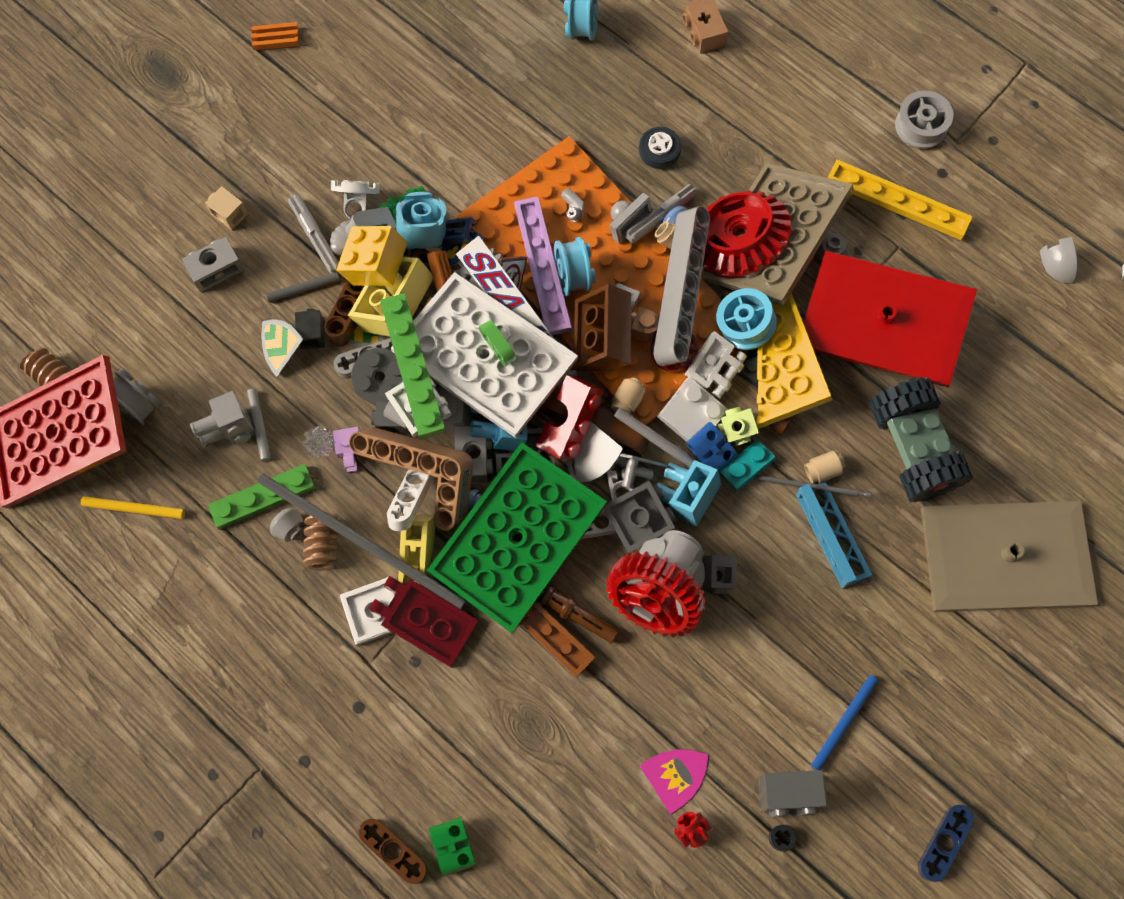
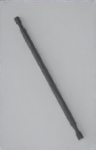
M761 475L754 478L760 481L798 487L810 484L812 489L856 496L861 495L871 498L872 494L870 492H859L857 490Z

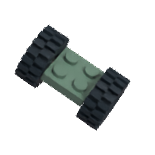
M919 377L917 380L913 378L908 382H900L897 386L893 385L888 390L881 391L879 395L874 396L873 400L869 401L870 409L879 429H890L906 470L899 475V478L910 502H922L929 498L933 499L936 496H942L949 491H954L956 488L964 486L965 483L973 479L963 452L954 451L936 409L939 408L941 402L931 379Z

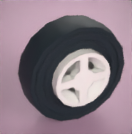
M654 127L646 131L640 139V157L646 165L652 168H668L675 164L680 157L682 144L679 136L673 130L667 127Z

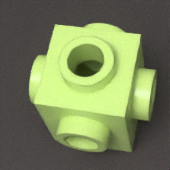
M740 407L725 411L726 416L721 418L722 423L718 424L724 439L727 438L728 442L735 441L736 446L750 442V436L760 433L752 408L741 411ZM737 421L741 422L742 428L740 431H737L734 428V424Z

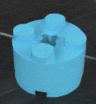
M413 192L404 196V200L401 203L399 201L396 206V231L408 242L407 249L439 247L442 244L446 234V205L440 198L439 201L432 198L431 193Z

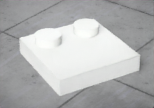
M688 377L657 417L687 442L708 422L716 426L728 409L695 380Z

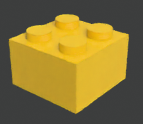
M392 226L351 227L336 271L352 285L393 286L408 242Z

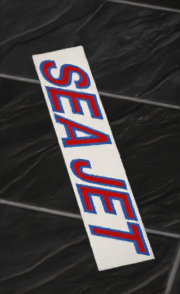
M479 236L456 254L483 292L553 338ZM572 366L566 375L571 376L577 371L573 370ZM565 375V376L563 377V379L559 382V384L562 383V382L565 380L566 375Z

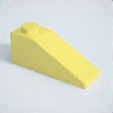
M417 513L410 528L401 531L399 558L427 576L429 574L427 569L430 567L435 540L434 515ZM399 571L398 581L406 585L411 578Z

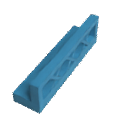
M822 482L819 484L827 486L826 482ZM810 484L804 485L798 489L796 497L841 588H846L871 577L872 574L831 492L822 490L826 498L824 507H822L814 494L820 490L812 489ZM825 513L836 518L838 524L835 530H832ZM836 537L847 540L849 544L847 554L843 552ZM848 560L859 564L863 573L855 576Z

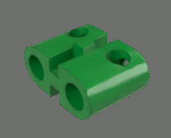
M462 817L429 827L430 837L443 876L476 866L475 856Z

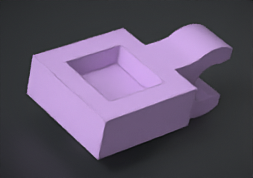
M358 426L333 431L337 458L343 457L347 473L358 471L355 456L357 454L349 446L350 436L360 431Z

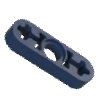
M951 806L943 815L918 862V872L924 880L938 882L945 878L974 822L973 813L967 806ZM953 813H963L962 818L965 820V823H959L954 831L945 829L946 825L953 827L956 818L952 816ZM943 834L950 836L953 840V848L948 852L943 851L938 844V840ZM934 850L938 855L947 859L946 861L939 859L936 864V868L939 870L938 874L932 873L929 875V868L926 867V863H933L937 855L932 854Z

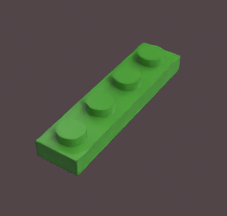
M306 464L272 477L273 480L299 496L316 489ZM257 483L208 504L216 528L220 530L282 504L286 500Z

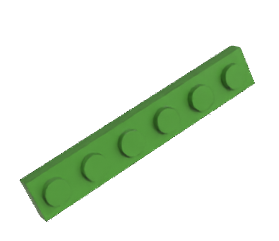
M405 293L381 299L380 303L418 436L422 440L445 433V427Z

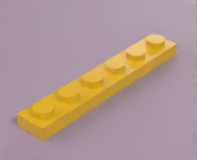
M838 159L828 176L830 179L853 184L854 190L851 193L852 195L958 240H962L973 217Z

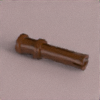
M554 584L550 587L541 602L543 607L547 605L558 612L562 619L570 618L606 640L609 644L613 643L620 631L619 629H616L578 605L576 598L573 596L569 598L561 593ZM553 598H555V599H557L558 601L562 602L563 605H561V604H559L558 602L554 601ZM583 617H586L587 619L591 620V621L594 622L595 624L599 625L600 627L603 628V630L599 629V628L596 627L595 625H593V624H591L590 622H588L587 620L583 619Z

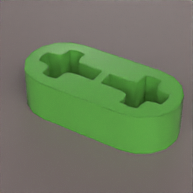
M491 320L479 326V331L484 340L505 367L517 360L513 349Z

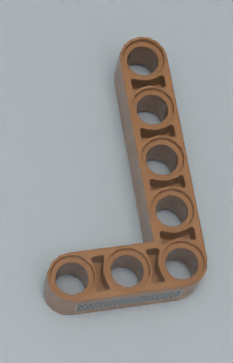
M375 427L363 429L350 436L349 446L357 455L438 477L434 522L439 529L450 530L461 524L467 517L473 471V461L467 453Z

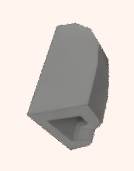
M1073 238L1059 239L1060 244L1051 248L1048 245L1044 246L1040 250V255L1046 272L1057 281L1073 283L1077 272V256Z

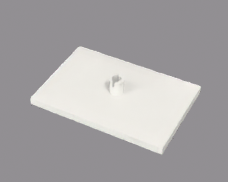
M455 272L413 321L430 379L515 438L578 360V355ZM488 320H491L496 325L516 355L517 360L506 367L499 361L479 331V326Z

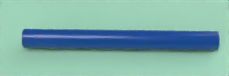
M868 676L810 766L814 770H821L879 682L876 677Z

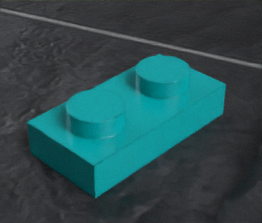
M757 439L719 472V475L738 492L775 461L776 456Z

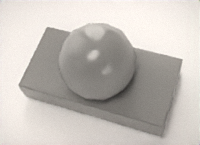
M642 193L632 204L627 201H618L612 206L611 218L614 221L610 224V229L614 241L620 244L626 238V231L652 212L648 195Z

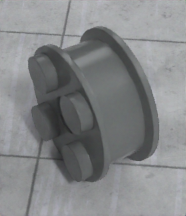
M374 348L364 352L358 357L352 368L351 378L355 391L365 401L376 405L377 401L389 402L385 393L403 381L395 353L386 348ZM379 373L385 374L383 381H377Z

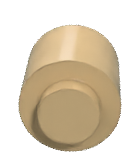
M636 378L624 379L612 398L611 409L616 412L618 408H621L627 413L633 414L646 394V390L643 388L644 384Z
M830 451L809 459V463L804 464V468L810 482H818L820 484L843 475V469L846 468V465L840 453L836 454L834 451Z

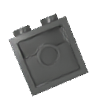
M650 481L611 501L604 508L628 553L643 546L646 541L658 538L675 528L673 523L677 521L670 507L666 509L663 507L660 499L664 498L658 485L652 486Z

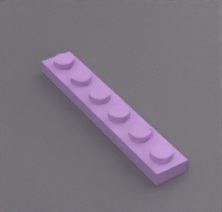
M533 197L514 201L543 323L552 336L571 332V324L539 198Z

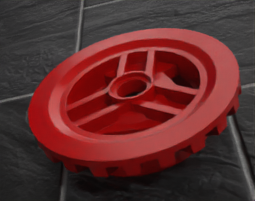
M751 190L731 193L710 204L707 207L710 224L703 268L723 277H742L759 272L774 263L787 248L792 234L791 219L784 204L781 201L778 202L773 195L766 196L761 191L755 194ZM768 222L764 231L759 235L762 226ZM739 229L747 230L745 234L741 236L734 235L735 232ZM719 240L727 247L718 246L712 243V241Z

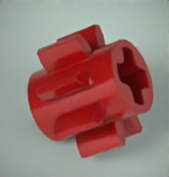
M686 812L678 818L677 825L679 828L675 829L674 833L685 848L689 845L692 848H698L709 839L707 831H710L712 827L701 812L697 814Z

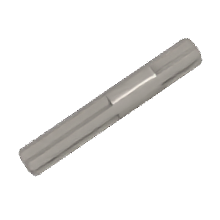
M691 184L685 186L626 231V239L630 243L638 241L659 225L673 208L684 206L696 196L697 189Z
M298 194L293 195L288 199V203L327 270L330 273L337 272L336 269L339 261L331 251L329 244Z

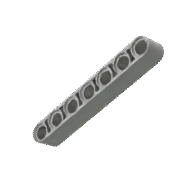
M703 206L680 212L676 218L654 346V358L660 366L684 362L688 358L710 224L709 213Z

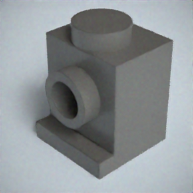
M709 555L702 558L705 571L703 589H710V594L726 595V590L736 589L737 557Z

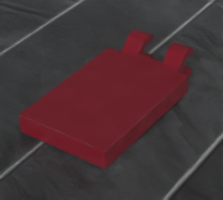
M389 576L383 587L395 593L394 598L389 606L374 599L369 610L384 618L381 624L383 628L450 668L479 620L411 579L404 585Z

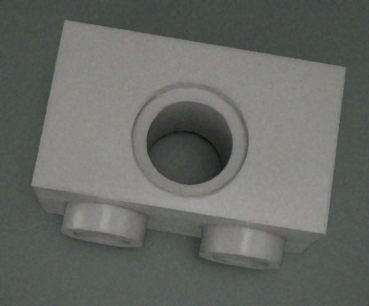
M226 237L214 240L210 245L200 250L192 251L188 256L182 258L186 269L200 292L244 271Z
M470 426L455 427V450L467 454L472 451H479L481 453L478 458L472 459L471 483H488V474H493V461L488 459V450L493 448L492 439L470 437Z

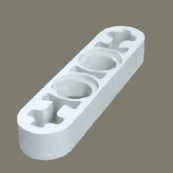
M408 469L387 511L388 525L392 530L404 531L410 528L434 476ZM415 480L423 481L420 484H411ZM409 497L415 498L411 502L402 501L403 499Z

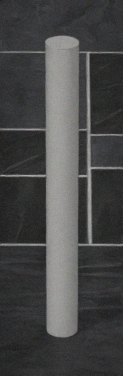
M618 408L614 414L617 419L687 467H691L695 460L623 409Z

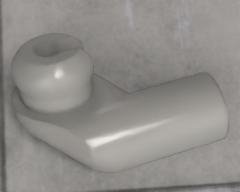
M567 188L562 192L561 197L569 204V210L566 213L567 217L571 221L576 222L583 217L585 204L570 188Z

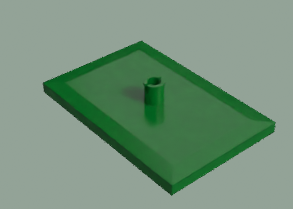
M521 442L427 571L510 633L514 634L605 508L607 501ZM522 535V540L520 542H516L515 537Z

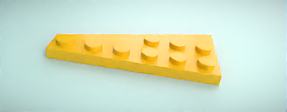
M792 293L784 306L771 302L777 318L776 329L772 337L765 344L758 347V416L756 425L759 429L833 400Z

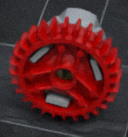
M671 530L667 531L660 538L646 541L640 551L622 556L614 564L606 581V591L609 593L608 598L613 600V607H619V614H625L627 616L626 620H632L635 622V626L640 625L644 627V631L647 629L651 630L654 635L661 633L663 637H666L669 634L674 638L677 635L682 637L684 634H690L698 625L706 608V599L703 597L704 591L700 590L705 579L702 563L704 553L701 545L689 534Z

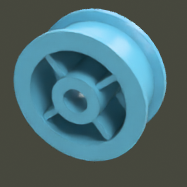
M565 0L564 14L568 15V22L565 24V36H569L571 40H574L576 36L589 37L590 40H594L598 24V0Z
M576 237L574 242L562 244L558 240L554 244L555 265L561 289L565 296L570 295V291L584 289L585 292H589L592 283H596L595 271L590 267L589 258H591L590 244L584 243L581 237Z
M752 288L736 290L727 295L717 309V324L722 331L723 337L732 343L735 348L749 350L760 347L775 332L777 325L776 314L769 298L759 290Z

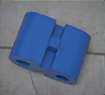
M708 422L686 442L689 449L700 459L701 463L718 469V473L738 456L730 443L725 441L723 434L711 422Z

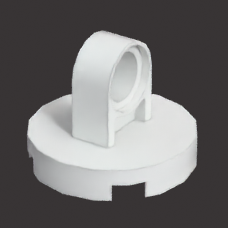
M331 180V190L344 192V213L351 219L353 215L348 212V205L351 202H358L362 207V211L366 210V194H379L380 183H373V187H369V182L343 180L341 185H338V180Z

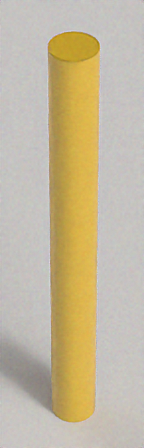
M83 496L81 499L82 507L184 519L185 509L86 496Z

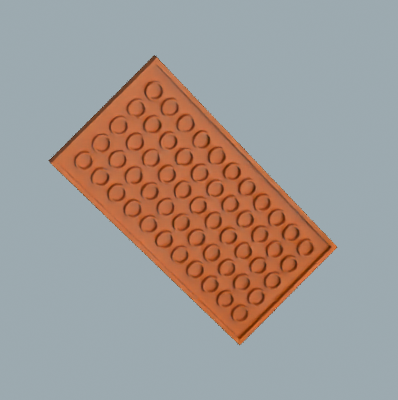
M570 136L457 215V219L472 217L476 221V225L471 228L484 238L482 241L489 250L493 248L496 251V255L500 253L503 258L527 257L514 201L538 197L553 257L555 241L559 240L563 244L574 242L576 237H581L584 243L590 244L591 258H589L590 267L595 271L596 283H592L589 292L580 289L570 291L568 296L563 294L571 324V332L558 334V336L572 352L574 351L575 299L607 284L616 286L617 283L640 291L641 297L633 312L637 313L639 307L655 312L660 317L671 249L657 242L655 228L635 243H630L626 238L620 244L613 240L610 224L614 221L611 218V208L618 201H630ZM567 188H570L585 204L583 217L576 222L571 221L567 217L566 213L569 210V204L561 197L562 192ZM527 258L520 293L542 317ZM702 278L700 280L692 335H694L698 344V353L712 332L715 331L723 337L716 320L717 309L722 300ZM631 337V362L629 365L614 371L589 372L612 398L624 379L636 378L644 384L643 388L646 390V394L635 412L630 415L648 426L658 419L659 413L685 379L688 378L685 375L688 369L680 372H668L659 368L651 357L650 346L652 340L642 341ZM734 347L730 355L735 357L738 351L744 352L746 350ZM689 351L688 355L692 357L694 351ZM677 363L671 364V365H669V366H674V367H675V366H677Z

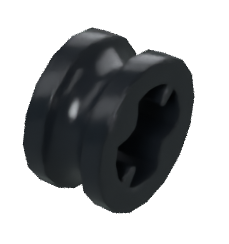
M777 825L771 829L769 843L772 848L782 852L790 850L795 845L796 835L792 828L787 825ZM777 831L780 833L786 831L789 834V837L786 838L789 840L788 845L784 843L778 845L775 839L778 837L775 834Z

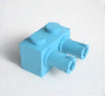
M694 460L689 470L670 462L668 464L669 468L666 467L664 477L680 483L675 491L657 483L664 496L660 501L670 505L676 518L697 527L722 485L718 469Z

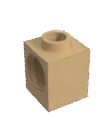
M222 186L216 192H213L205 202L211 215L230 230H233L248 215L243 202Z

